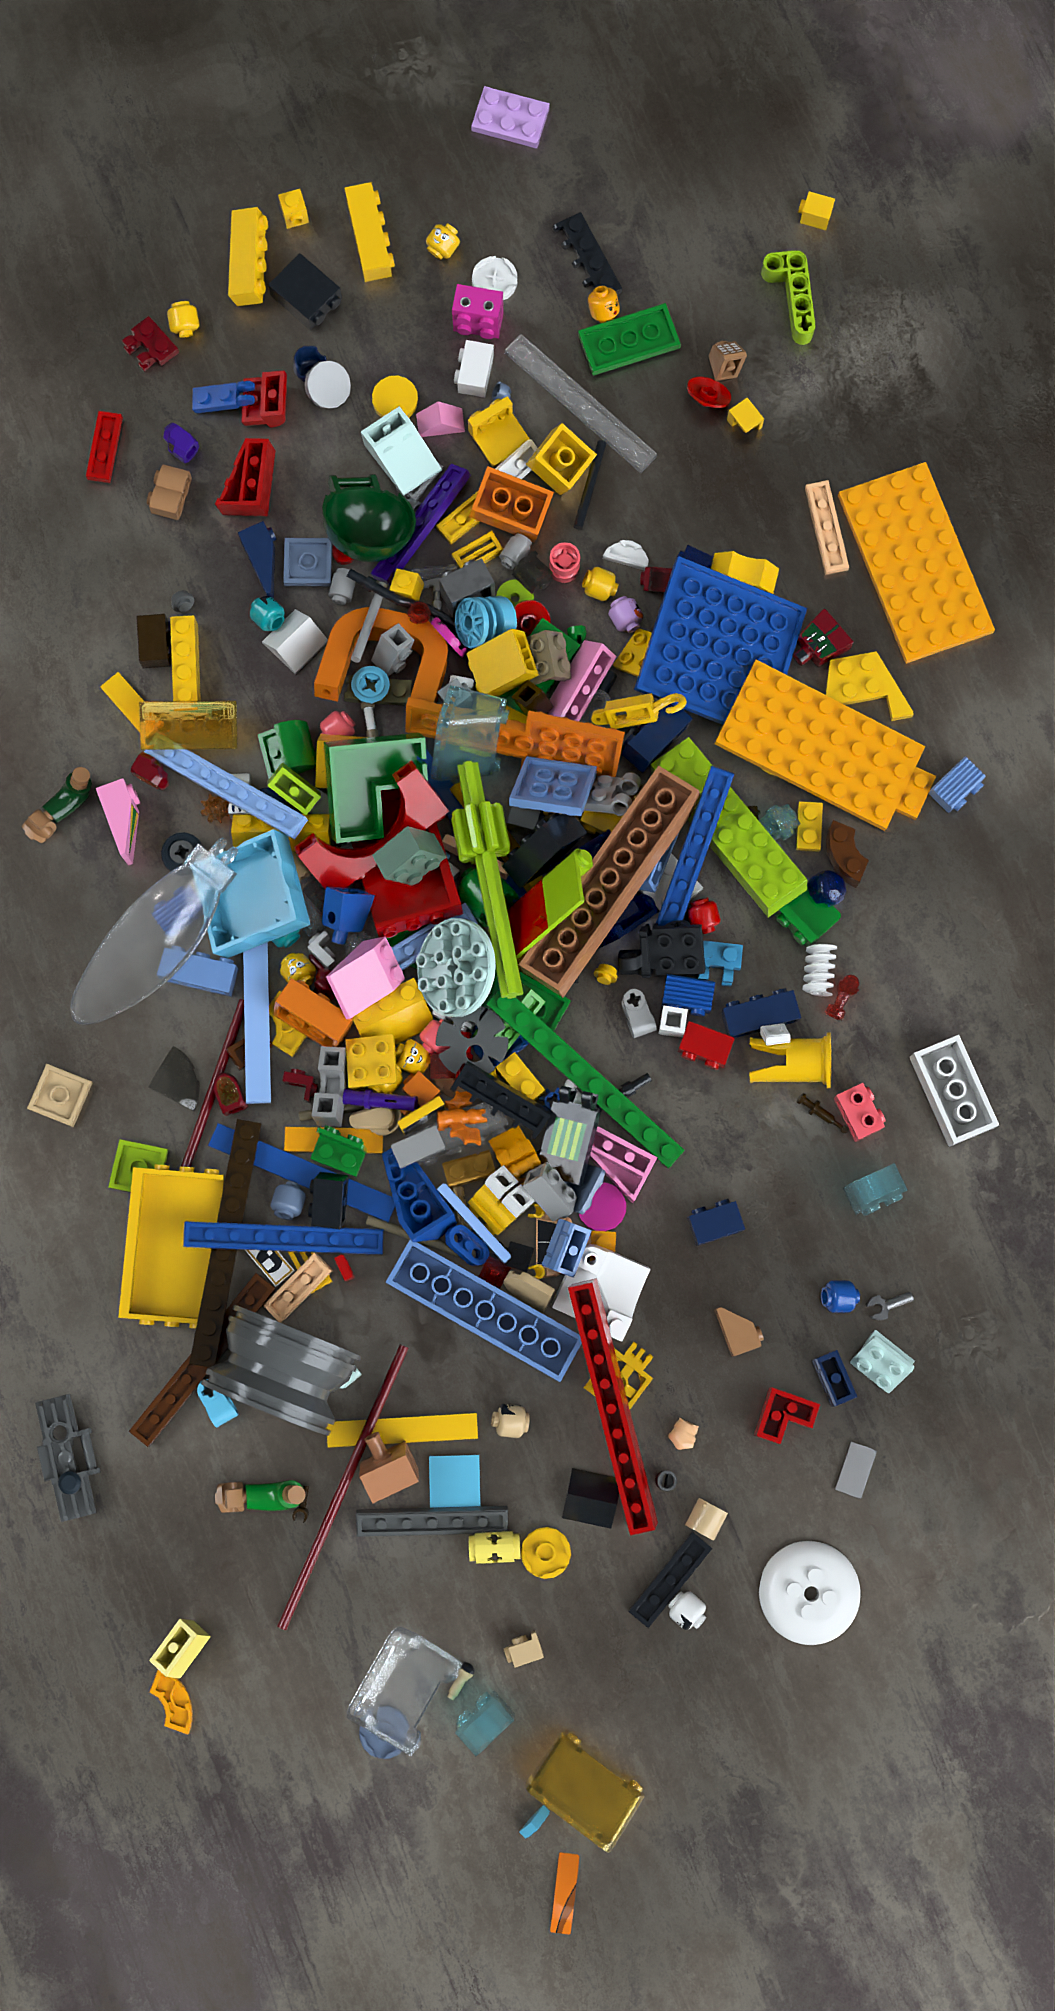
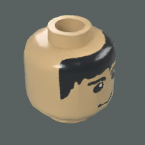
M502 1404L497 1412H493L491 1424L492 1427H496V1432L501 1437L520 1438L523 1433L528 1431L529 1413L521 1405Z

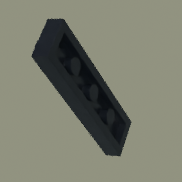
M691 1532L628 1612L649 1628L713 1548L694 1532Z

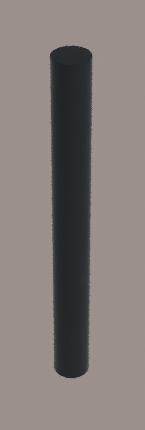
M603 440L597 441L595 449L597 455L592 460L573 526L579 530L583 529L607 444Z

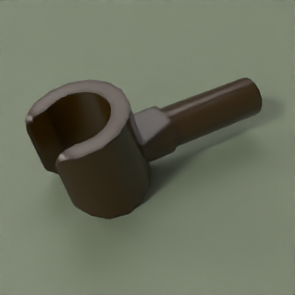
M303 1486L305 1499L293 1512L292 1518L294 1521L296 1520L297 1512L301 1511L304 1513L303 1523L309 1516V1511L306 1508L309 1486Z

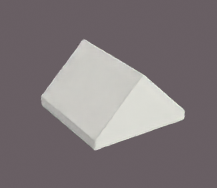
M295 609L284 620L282 626L272 631L262 643L294 674H297L327 645L328 639L309 616Z

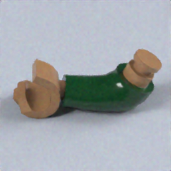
M75 768L66 777L61 789L41 807L44 812L37 809L28 817L21 826L25 830V835L31 840L35 839L40 843L45 842L55 832L57 828L55 823L66 818L89 797L92 786L90 772L86 768Z

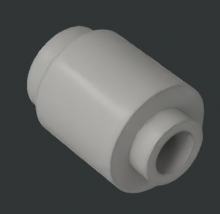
M520 533L512 536L499 555L502 560L501 564L510 570H513V568L519 569L531 550L532 542L530 539Z
M337 568L336 573L333 574L328 596L335 604L346 605V603L352 600L356 582L346 577L350 569Z

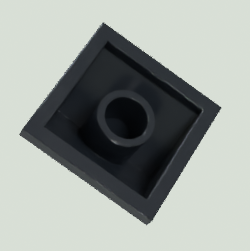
M572 1468L562 1518L611 1529L619 1497L616 1478Z

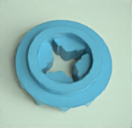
M366 666L359 669L354 674L351 682L354 695L361 702L370 704L382 701L388 694L390 686L387 674L375 666ZM365 678L370 680L371 683L377 682L375 684L376 692L370 688L364 689L367 686Z

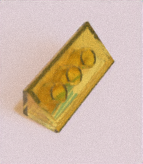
M139 701L141 750L237 749L236 701Z

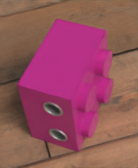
M457 284L452 307L453 331L461 335L474 334L480 335L485 339H499L504 314L503 291Z

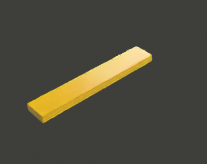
M477 1413L378 1419L372 1434L379 1432L384 1444H395L403 1441L411 1443L478 1439ZM366 1420L335 1421L334 1425L328 1424L327 1429L331 1430L330 1435L327 1436L328 1447L356 1446Z

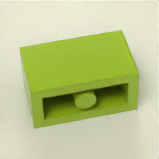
M283 762L267 783L269 788L305 815L309 813L321 798V792Z

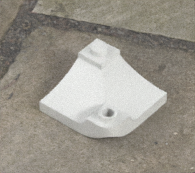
M586 1245L574 1278L568 1275L564 1276L551 1307L575 1318L568 1287L573 1283L597 1278L611 1337L623 1341L633 1320L634 1309L650 1268L598 1245ZM589 1256H595V1260L587 1262Z

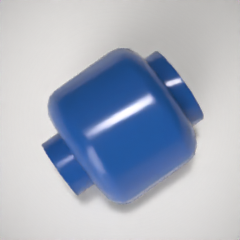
M848 1280L829 1281L821 1291L822 1305L832 1313H849L854 1310L856 1304L860 1301L859 1290Z

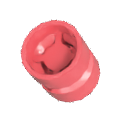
M566 542L554 546L549 558L551 576L560 583H569L575 580L580 570L579 550L573 544Z

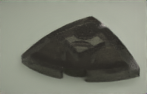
M173 1046L156 1072L149 1088L195 1111L199 1101L200 1082L196 1079L193 1070L195 1067L181 1050Z

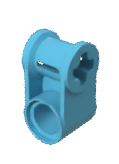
M199 1383L197 1387L198 1396L216 1428L239 1415L230 1397L213 1391L214 1396L211 1394L206 1395L204 1390L207 1387Z

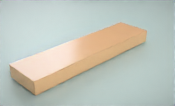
M829 480L806 484L805 491L825 575L849 570V564Z

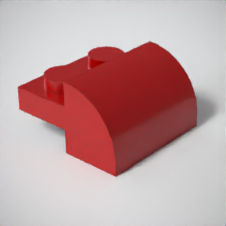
M284 370L262 372V377L243 378V381L255 383L253 391L243 392V395H253L255 398L253 405L242 406V423L244 426L267 424L270 428L282 425L285 422L286 372Z

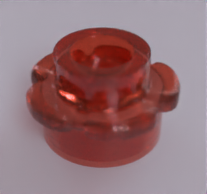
M415 602L408 609L407 615L412 623L424 624L429 621L431 611L424 602Z

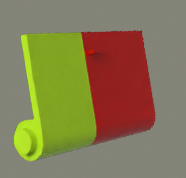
M579 848L575 849L507 909L517 960L584 903L581 877L593 867L592 856L588 851Z

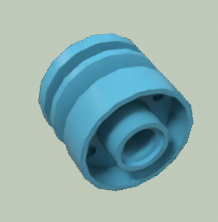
M504 596L465 598L459 603L455 613L457 636L461 643L468 648H476L500 634L517 627L514 606Z

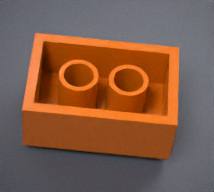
M487 466L469 517L513 535L520 533L535 543L554 492Z
M292 978L275 1001L273 1016L325 1047H340L350 1032L354 1017L346 1019L341 1007H336L330 1003L331 1000L322 993H314L305 982L301 980L295 981Z

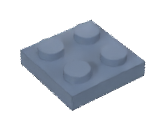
M285 538L284 586H331L332 542L329 538Z

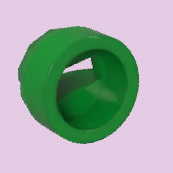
M583 625L569 627L567 634L576 642L578 640L579 644H581L586 639V627Z

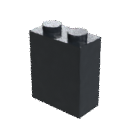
M301 253L268 284L270 295L310 330L315 325H320L324 321L326 314L331 309H336L342 299L340 287Z

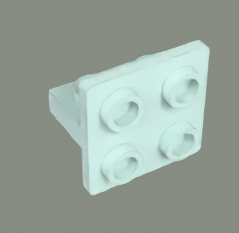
M877 1330L870 1334L861 1350L850 1361L855 1368L887 1393H890L913 1371V1363L915 1362Z

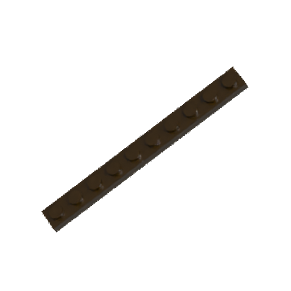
M240 1119L236 1121L217 1223L243 1224L262 1126L261 1123ZM211 1249L189 1362L190 1365L209 1368L216 1364L237 1249Z

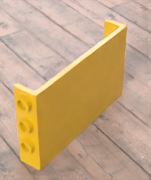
M155 1164L154 1169L133 1167L118 1318L139 1319V1324L154 1325V1321H165L164 1326L179 1327V1323H190L189 1328L196 1329L211 1248H184V1222L217 1223L223 1193L224 1175H219V1170L204 1169V1173H195L193 1167L180 1166L179 1171L169 1170V1165Z

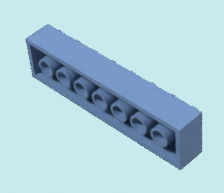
M411 1239L386 1280L388 1285L558 1382H561L582 1344L580 1335L423 1245L412 1242Z

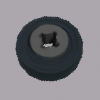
M182 832L170 836L164 842L161 858L165 867L170 872L185 876L193 873L191 864L204 859L205 852L201 841L197 837Z

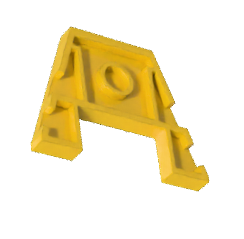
M877 651L830 660L826 696L844 705L886 698L891 721L913 717V710Z

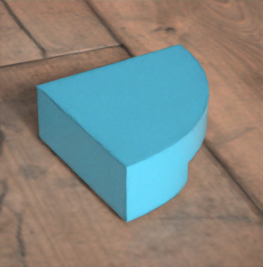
M544 1805L541 1806L519 1833L525 1839L530 1837L540 1828L550 1814V1810Z

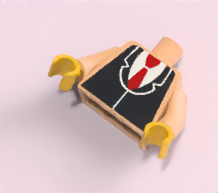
M533 1203L531 1206L536 1208L535 1214H528V1217L536 1218V1265L529 1266L528 1269L535 1270V1278L537 1279L557 1277L562 1273L542 1266V1262L547 1254L546 1251L558 1219L553 1222L537 1203ZM569 1217L560 1218L572 1223V1220ZM589 1236L586 1245L591 1244V1236Z

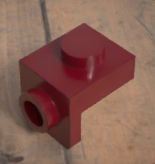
M645 567V571L641 572L640 585L644 586V591L665 592L672 568Z
M291 1069V1072L284 1071L282 1080L284 1084L306 1088L304 1101L311 1103L314 1094L318 1092V1084L315 1083V1078L305 1075L306 1072L299 1069Z

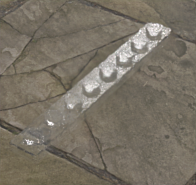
M522 334L505 349V354L640 473L657 458V453Z

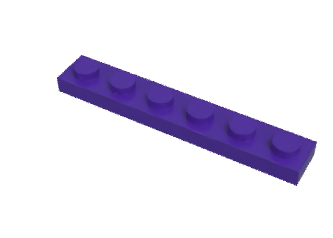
M450 464L415 512L416 524L410 540L394 556L378 562L370 573L374 579L391 586L396 568L403 570L471 477L467 469Z

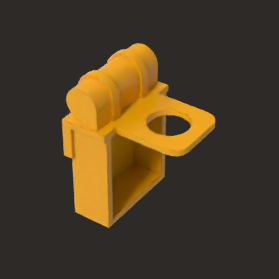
M519 1125L516 1129L511 1128L488 1141L501 1167L504 1165L519 1181L517 1183L518 1186L520 1184L523 1185L526 1179L519 1178L522 1174L541 1164L530 1140L525 1137Z

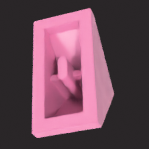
M438 401L416 414L418 432L421 437L465 432L462 408Z

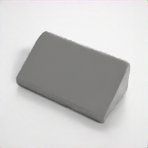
M851 1442L835 1490L861 1499L877 1450Z

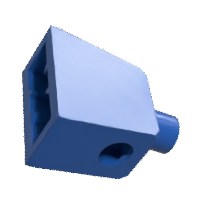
M326 887L322 924L334 929L332 942L345 945L348 932H361L363 930L375 895L358 888Z

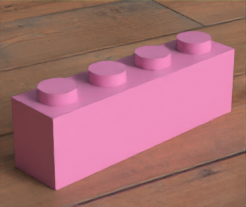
M584 640L570 664L572 679L560 681L550 698V702L554 707L547 715L566 717L579 722L617 656L603 643Z

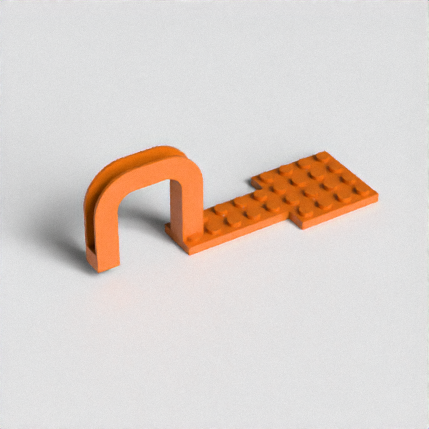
M369 607L350 611L334 624L314 682L315 697L338 702L351 656ZM379 608L368 641H379L383 633L399 623L414 639L411 649L422 657L411 697H408L406 704L405 732L420 733L429 738L522 758L521 768L526 756L597 766V775L617 776L625 734L623 731L596 726L589 722H578L566 717L547 715L544 712L529 710L525 724L517 720L498 718L491 714L485 715L469 709L450 707L447 704H437V692L442 687L447 669L448 648L446 640L433 627L430 621L422 617Z

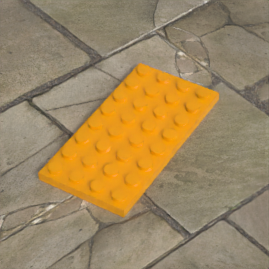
M926 462L839 491L838 498L905 664L994 633L995 628Z
M758 660L754 661L714 743L883 831L887 829L925 748L924 745Z

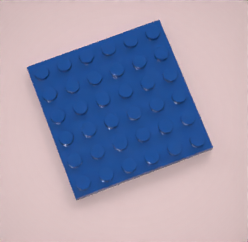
M678 556L672 568L634 690L643 694L652 693L653 698L658 700L673 693L682 694L687 702L683 708L684 710L723 725L755 660L787 675L807 608ZM679 702L671 703V705H674V706H675V705H677Z

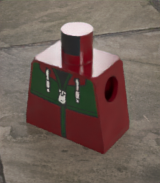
M824 608L799 635L797 643L801 649L793 654V657L800 666L811 659L817 667H820L848 652L854 641Z

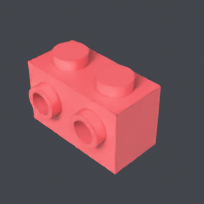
M863 1083L833 1098L855 1142L885 1127L883 1124L886 1122L885 1117L880 1109L876 1110L872 1102L874 1095L869 1087L865 1088Z

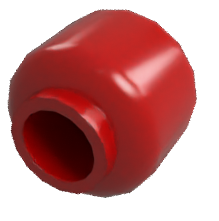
M708 897L690 902L691 906L686 910L690 925L702 924V934L715 931L714 926L718 925L721 921L716 902L709 900Z

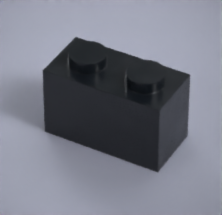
M319 1172L311 1180L310 1194H313V1203H310L308 1217L312 1218L311 1226L341 1229L346 1223L349 1175Z

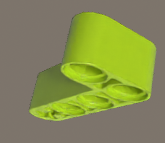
M796 250L769 253L763 260L761 276L769 283L785 282L792 338L797 344H808L815 330V317L806 255ZM791 264H797L800 267L796 268L791 266ZM768 266H774L777 269L771 270ZM794 285H800L802 289H797ZM801 306L804 307L806 310L801 311L798 310L796 307Z

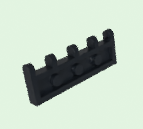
M579 212L554 224L552 227L554 232L563 230L568 239L561 244L563 249L572 247L578 258L572 262L573 267L578 268L582 266L588 276L582 282L583 286L586 288L593 285L594 289L598 286H607L615 290L617 295L622 293V287L582 213Z
M469 1061L466 1062L450 1088L454 1092L459 1086L472 1094L469 1099L471 1103H474L476 1098H479L493 1107L490 1112L493 1116L499 1110L514 1119L511 1125L514 1129L517 1128L519 1123L533 1131L530 1136L533 1140L537 1138L552 1114L551 1110Z

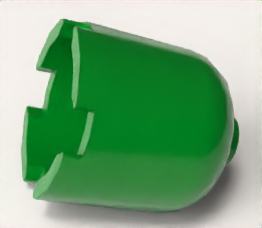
M470 867L461 875L462 880L457 889L458 895L463 904L466 903L478 923L482 927H488L477 869ZM501 877L506 907L508 909L513 905L511 903L513 899L518 900L519 896Z

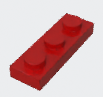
M98 411L86 472L87 480L111 482L123 420L122 414Z

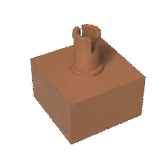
M375 1432L365 1438V1442L373 1456L360 1462L359 1477L372 1504L419 1482L418 1465L406 1441L386 1449L379 1432Z

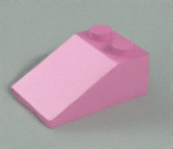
M386 937L362 941L326 976L346 1019L354 1017L382 999L405 980L403 971Z

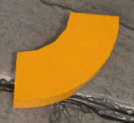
M157 1670L150 1693L158 1697L164 1706L166 1714L164 1726L189 1734L193 1717L189 1694L178 1678L166 1677Z

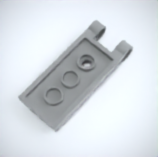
M626 773L623 778L596 775L583 811L612 813L617 816H623L632 804V799L628 795H635L641 785L640 777L634 773ZM625 782H632L635 787L628 786ZM617 802L623 803L626 807H620L617 805Z

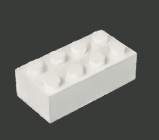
M959 1035L915 1052L909 1057L949 1147L999 1126Z

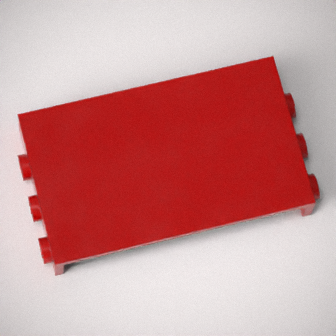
M399 789L381 790L384 835L392 828L399 814L401 804ZM433 823L426 828V831L435 834L446 854L437 823ZM379 839L354 841L351 843L353 849L375 843ZM447 857L440 862L439 867L429 871L415 885L385 879L378 866L373 867L362 878L365 892L375 895L370 909L379 938H391L399 932L406 930L415 931L421 926L430 923L439 924L445 919L463 914Z

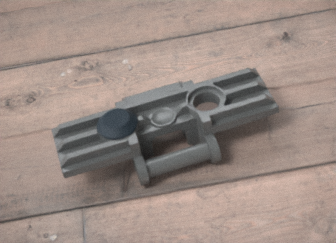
M70 1394L35 1402L43 1437V1445L37 1446L44 1482L51 1480L54 1487L61 1522L96 1513L89 1475L101 1473L100 1467L97 1468L90 1437V1433H92L91 1428L78 1431ZM59 1425L64 1426L67 1430V1435L63 1440H57L53 1435L54 1429ZM79 1436L87 1466V1471L80 1472L79 1465H76L72 1446H74L73 1438Z

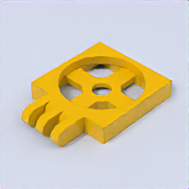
M635 1342L631 1344L624 1355L615 1349L617 1361L626 1363L620 1373L626 1396L631 1399L628 1402L629 1409H631L653 1379L643 1370L654 1356L649 1354L642 1361L640 1358L646 1350L641 1348L636 1355L632 1352L638 1345ZM634 1370L638 1373L640 1380L638 1391L628 1384V1378ZM590 1378L583 1388L595 1396Z

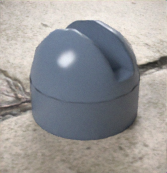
M497 382L492 392V399L502 400L507 396L510 399V387L502 382Z

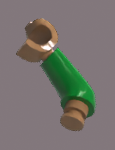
M293 1480L266 1484H246L245 1490H243L242 1482L220 1483L217 1485V1493H215V1504H218L221 1513L243 1512L244 1503H246L247 1509L282 1511L297 1507L305 1499V1490L300 1483Z

